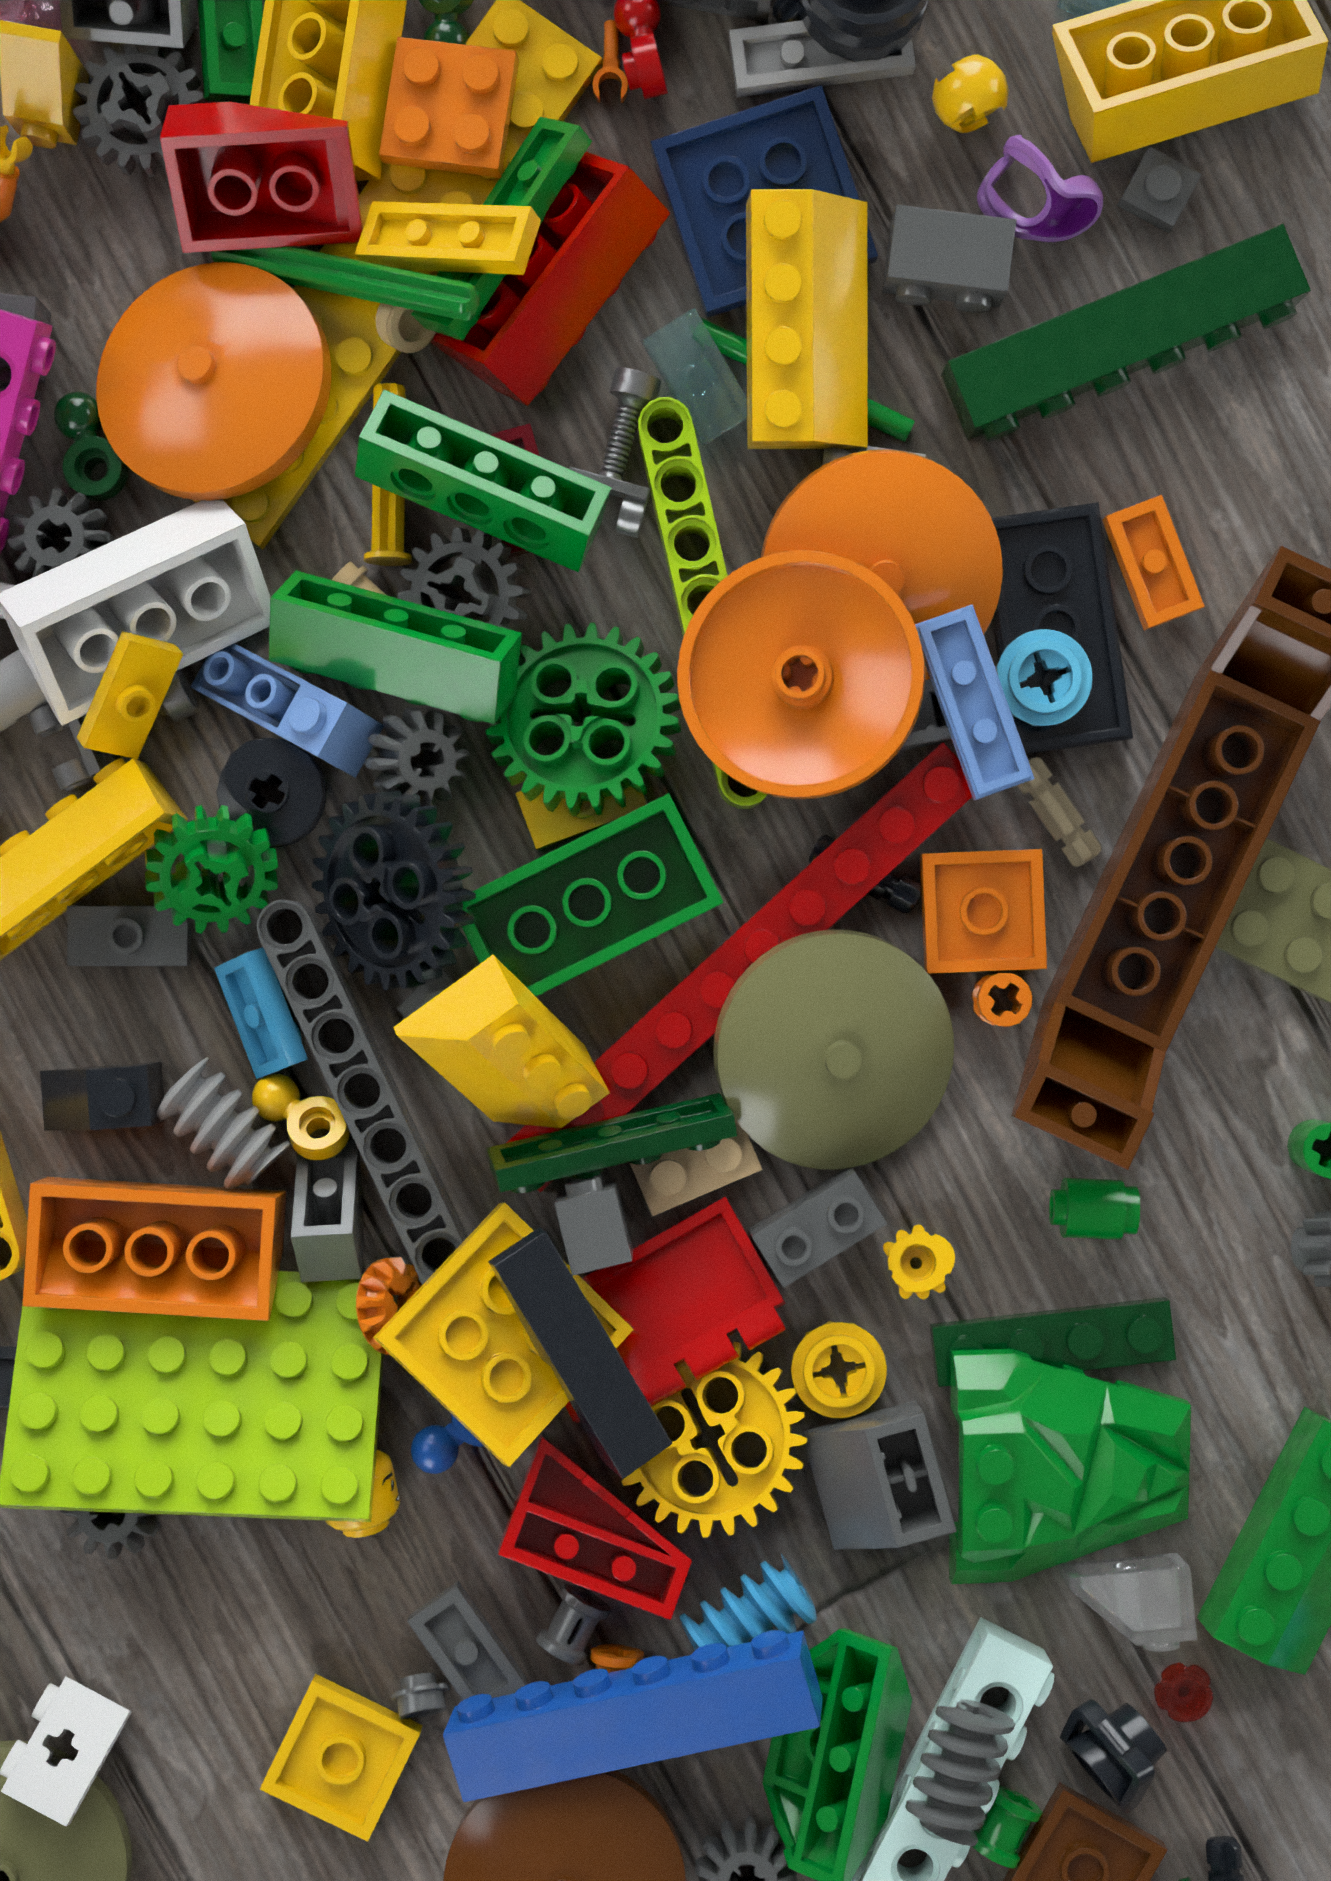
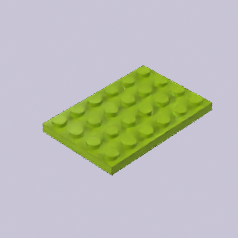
M279 1271L271 1316L268 1321L22 1306L0 1473V1507L371 1522L384 1354L375 1350L367 1342L358 1323L356 1295L361 1279L301 1282L299 1272Z

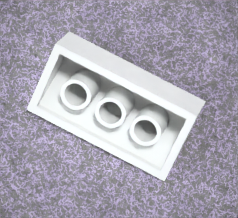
M222 499L199 501L0 593V607L14 640L62 726L87 714L122 631L175 644L183 653L176 670L178 671L270 627V594L246 524Z

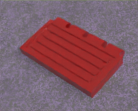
M726 1197L634 1248L631 1262L598 1269L582 1278L634 1329L616 1350L651 1407L687 1387L677 1368L681 1363L686 1361L696 1380H699L738 1358L739 1354L729 1338L730 1335L739 1331L748 1349L752 1350L786 1330L783 1321L776 1309L785 1305L786 1302ZM569 1401L565 1407L573 1422L578 1423L580 1420Z

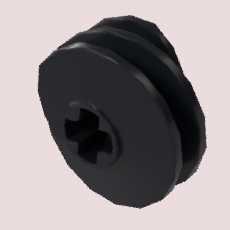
M270 737L247 741L231 753L221 771L217 787L219 808L221 805L228 806L229 819L235 822L245 813L251 815L252 832L265 828L269 833V848H281L301 841L316 828L325 811L327 788L322 771L307 752L291 742ZM280 779L283 783L279 786L278 790L285 793L283 801L279 805L269 802L263 807L261 803L265 800V797L259 795L262 784L266 782L275 785Z

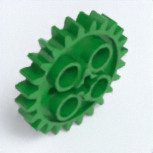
M590 622L585 636L582 638H577L572 626L565 624L563 641L557 643L549 633L544 631L541 633L544 649L536 652L525 644L521 645L520 648L526 662L518 667L516 695L496 721V723L500 724L485 730L491 744L501 745L492 752V756L498 766L509 765L504 775L511 786L524 781L521 791L528 801L531 802L544 791L543 803L550 812H553L558 807L562 799H566L567 807L572 816L577 817L583 801H590L596 814L602 815L604 798L610 796L613 797L621 808L626 807L625 789L631 786L637 792L645 795L647 789L642 776L646 772L658 777H663L665 774L661 763L656 758L657 755L675 756L676 754L674 743L664 736L677 734L682 730L679 718L669 715L681 709L678 695L666 693L675 685L670 671L657 673L662 666L657 652L642 657L644 646L641 638L638 636L623 647V636L619 627L615 626L604 640L600 638L599 631L594 622ZM559 680L571 682L568 691L560 697L550 698L544 696L546 689L551 683ZM615 684H626L631 687L629 693L619 701L611 702L603 699L606 690ZM536 712H544L545 714H547L546 716H540L534 720L531 718L532 715ZM584 712H592L593 716L586 717L583 726H575L574 722L582 721ZM633 718L636 719V723L633 726L621 724V722H627ZM553 736L564 738L562 747L554 754H537L538 747L543 740ZM611 740L624 743L622 751L612 759L596 757L597 750L603 743Z

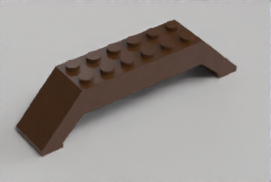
M1283 546L1278 547L1196 673L1043 999L1011 1116L1126 1170H1129L1155 1114L1152 1112L1166 1051L1319 724L1331 707L1330 568Z

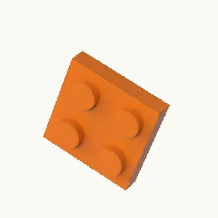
M397 37L379 151L383 164L501 178L519 66L517 52L515 50Z
M1042 849L920 854L924 970L928 974L1047 969Z

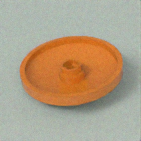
M213 262L185 268L158 281L142 293L123 313L113 328L103 350L97 375L96 400L100 422L108 442L118 457L133 472L153 487L176 497L197 501H213L240 496L267 484L283 473L296 461L314 437L324 416L330 395L332 379L330 351L323 329L312 310L289 285L273 274L254 266L233 262Z
M883 449L856 452L837 458L810 473L796 485L777 509L766 533L761 557L786 551L811 550L831 553L855 561L875 573L894 590L910 613L914 624L973 604L984 635L997 608L1003 577L1001 546L996 528L982 501L961 478L944 466L928 458L904 451ZM925 666V680H928L930 677Z
M811 550L786 551L764 556L743 565L720 581L707 594L691 618L682 640L677 667V686L681 708L690 732L707 757L722 771L739 783L763 794L788 799H814L841 793L858 786L884 768L898 753L913 730L920 712L925 688V661L919 634L910 613L894 590L879 576L857 562L839 555Z

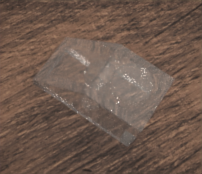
M1178 1553L1060 1564L1061 1577L1070 1591L1136 1646L1143 1645L1144 1649L1153 1652H1167L1178 1649L1182 1641L1197 1640L1191 1568Z

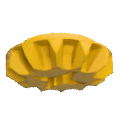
M828 1321L824 1325L806 1332L804 1338L793 1352L791 1378L794 1388L800 1399L810 1409L823 1416L847 1418L862 1413L878 1399L886 1382L887 1365L882 1348L873 1335L854 1323ZM836 1345L838 1353H841L845 1362L854 1361L855 1364L864 1362V1365L855 1366L854 1370L846 1372L845 1393L840 1392L839 1385L835 1383L831 1375L822 1376L821 1373L813 1375V1372L821 1371V1368L830 1365V1355L833 1354L831 1346Z

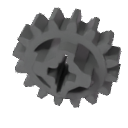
M126 44V54L117 56L116 52L107 46L103 48L107 63L102 68L89 61L85 65L93 78L91 84L76 83L74 90L80 99L87 103L73 109L74 116L81 125H86L80 134L89 148L98 146L96 154L106 166L114 162L118 157V166L124 175L131 176L136 164H142L147 175L155 177L157 171L156 162L164 160L160 135L168 106L208 103L203 92L195 91L201 85V82L194 69L184 71L186 63L181 54L176 50L164 60V51L161 46L149 45L146 53H142L136 44ZM137 73H151L155 75L148 77ZM111 91L110 99L105 103L106 98L109 92ZM132 93H136L140 101L145 102L151 124H146L143 117L137 115L134 108L136 104L131 97ZM134 139L147 144H129L126 142Z
M460 527L453 529L452 541L445 534L434 533L430 535L432 551L417 547L412 551L415 559L420 563L417 569L401 570L400 575L406 580L411 581L412 584L411 590L397 594L398 599L431 607V596L435 608L474 620L489 616L492 618L488 624L510 630L512 629L508 624L511 619L526 620L528 614L516 607L517 598L531 595L530 588L516 586L515 578L526 570L524 564H507L506 559L509 557L512 548L504 543H498L491 548L492 535L478 530L473 536L472 541L469 530ZM462 554L461 557H456L452 568L442 573L437 572L444 562ZM492 571L498 582L499 594H497L490 578ZM446 585L457 587L462 585L466 591L472 593V597L480 599L482 603H464L461 597L456 596L457 592L447 589Z

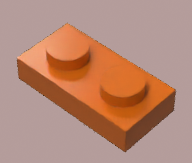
M1162 495L1109 514L1102 519L1144 631L1205 607Z

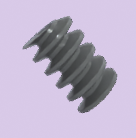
M960 1700L957 1702L956 1707L938 1706L936 1708V1715L950 1726L948 1731L929 1730L928 1738L941 1747L942 1751L941 1754L923 1753L921 1755L920 1761L922 1764L935 1773L933 1777H914V1787L927 1795L926 1801L910 1799L906 1802L905 1808L920 1819V1824L937 1836L961 1845L975 1846L978 1843L977 1834L973 1830L979 1829L984 1824L986 1818L984 1810L980 1806L987 1805L993 1796L992 1787L987 1782L995 1781L1001 1771L999 1763L994 1758H1000L1006 1754L1008 1744L1002 1735L1011 1733L1014 1730L1015 1723L1008 1715L992 1706L972 1700Z

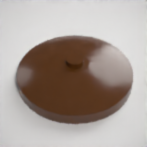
M615 1770L475 1800L460 1821L453 1836L446 1860L443 1881H686V1869L678 1835L660 1804L637 1782Z

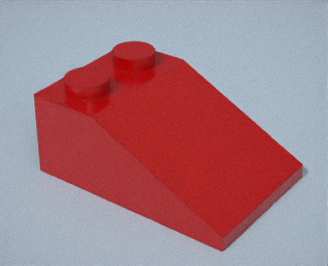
M235 102L168 106L160 135V142L183 253L359 242L363 223L348 121Z

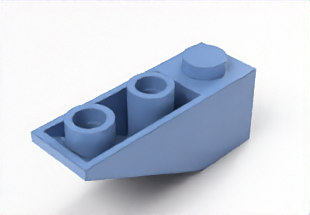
M235 643L207 656L191 685V688L355 778L373 747L369 743L368 737L371 734H380L384 727L383 724L347 702Z

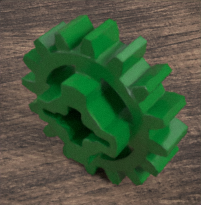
M202 805L195 806V819L187 822L177 813L172 815L173 832L169 833L165 830L157 829L154 832L156 849H147L145 852V866L148 869L145 872L146 889L149 892H155L154 904L156 910L159 912L172 907V924L179 926L189 917L194 919L196 933L201 934L208 922H216L221 933L228 932V919L236 917L245 925L251 923L249 908L251 906L258 909L266 907L269 904L266 890H277L278 888L277 874L274 870L279 867L276 849L269 848L268 831L263 828L252 832V817L248 813L240 816L236 822L230 820L228 806L221 805L216 817H207ZM182 853L184 860L175 865L176 873L171 875L172 865L177 856ZM252 865V870L249 878L244 883V885L241 886L239 881L242 878L249 875L248 867Z

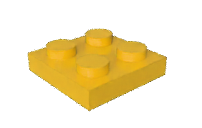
M315 1674L262 1782L260 1790L368 1842L416 1744L423 1725L411 1719H399L398 1713Z

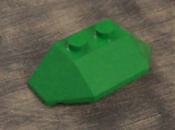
M842 1628L809 1650L823 1697L820 1727L772 1737L762 1781L775 1826L786 1847L783 1852L788 1868L816 1881H851L888 1818L913 1700L898 1648L847 1628Z

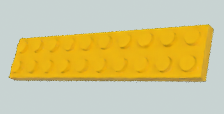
M496 0L466 42V45L515 50L519 58L502 174L539 117L563 122L589 86L597 71L602 67L601 56L521 0ZM383 164L380 180H369L359 195L363 227L372 201L483 205L499 178ZM358 242L324 244L320 250L321 253L359 260L355 256ZM408 270L432 276H436L439 272L424 270ZM298 285L293 289L312 310L325 334L331 358V388L322 421L314 437L296 461L267 484L243 495L222 499L245 522L251 542L262 550L371 397L375 385L380 384L401 354V351L384 343L378 335L376 329V313L380 305L378 302Z

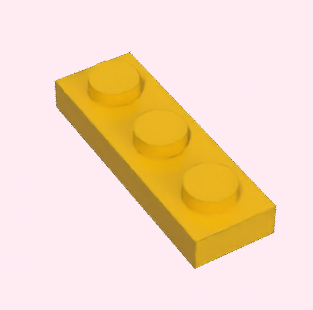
M372 201L355 256L360 261L403 270L524 275L541 220L531 206Z

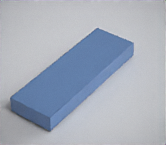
M973 604L915 624L923 648L925 666L973 800L1035 779Z

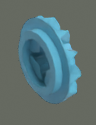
M1034 630L1017 637L1005 648L996 666L1012 716L1032 726L1058 725L1070 719L1084 706L1092 688V668L1087 654L1073 638L1055 630ZM1033 654H1036L1038 662L1042 663L1045 670L1055 669L1057 672L1066 669L1067 671L1066 674L1059 676V679L1050 685L1052 694L1049 696L1052 703L1049 702L1048 696L1043 694L1040 687L1030 689L1029 686L1024 688L1020 686L1021 683H1024L1028 677L1035 673L1034 663L1036 661Z

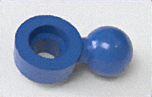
M451 1414L452 1422L447 1426L430 1425L421 1429L415 1435L411 1444V1456L419 1469L426 1473L438 1474L445 1472L453 1466L458 1457L459 1446L464 1442L478 1447H484V1445Z

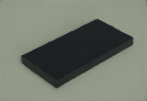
M1099 502L992 517L991 519L996 528L1001 546L1003 569L1001 592L992 618L998 662L1005 648L1017 637L1030 631L1048 629L1059 631L1073 638L1087 654L1092 668V688L1084 706L1070 719L1058 725L1032 726L1012 716L1026 755L1132 739L1133 733ZM1033 654L1036 661L1034 663L1035 673L1028 677L1024 683H1021L1020 686L1021 688L1029 686L1030 689L1040 687L1043 694L1047 695L1049 702L1052 703L1049 696L1052 694L1050 685L1058 680L1059 676L1066 674L1067 671L1066 669L1057 672L1055 669L1045 670L1042 663L1038 662L1036 654Z

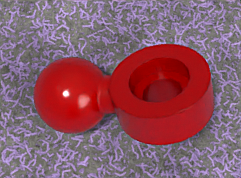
M617 0L613 11L614 21L619 31L630 38L632 51L621 54L630 91L641 88L645 100L668 94L664 71L654 36V31L657 29L661 19V8L658 0Z

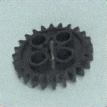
M401 791L359 795L358 801L342 804L343 815L333 816L328 819L334 834L321 835L318 839L326 850L327 855L313 858V864L323 871V880L314 881L311 885L316 891L324 893V901L314 908L315 913L328 914L330 920L324 927L322 934L323 936L336 934L339 940L333 954L335 957L350 954L348 972L352 974L364 971L365 984L367 985L381 982L383 990L399 987L407 989L425 985L426 981L443 976L441 968L453 966L457 963L452 949L466 947L468 944L464 935L459 931V927L474 924V918L463 910V902L476 899V893L463 888L462 880L471 875L473 870L472 867L458 866L456 860L465 848L464 843L449 844L447 839L453 824L451 822L435 824L437 807L435 805L420 807V796L418 795L402 796Z

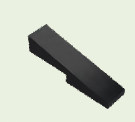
M540 1227L488 1261L540 1358L555 1373L603 1463L624 1479L673 1444L545 1230Z

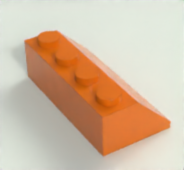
M46 1177L30 1183L22 1306L268 1321L271 1316L283 1253L286 1191L245 1188L227 1189L226 1187Z

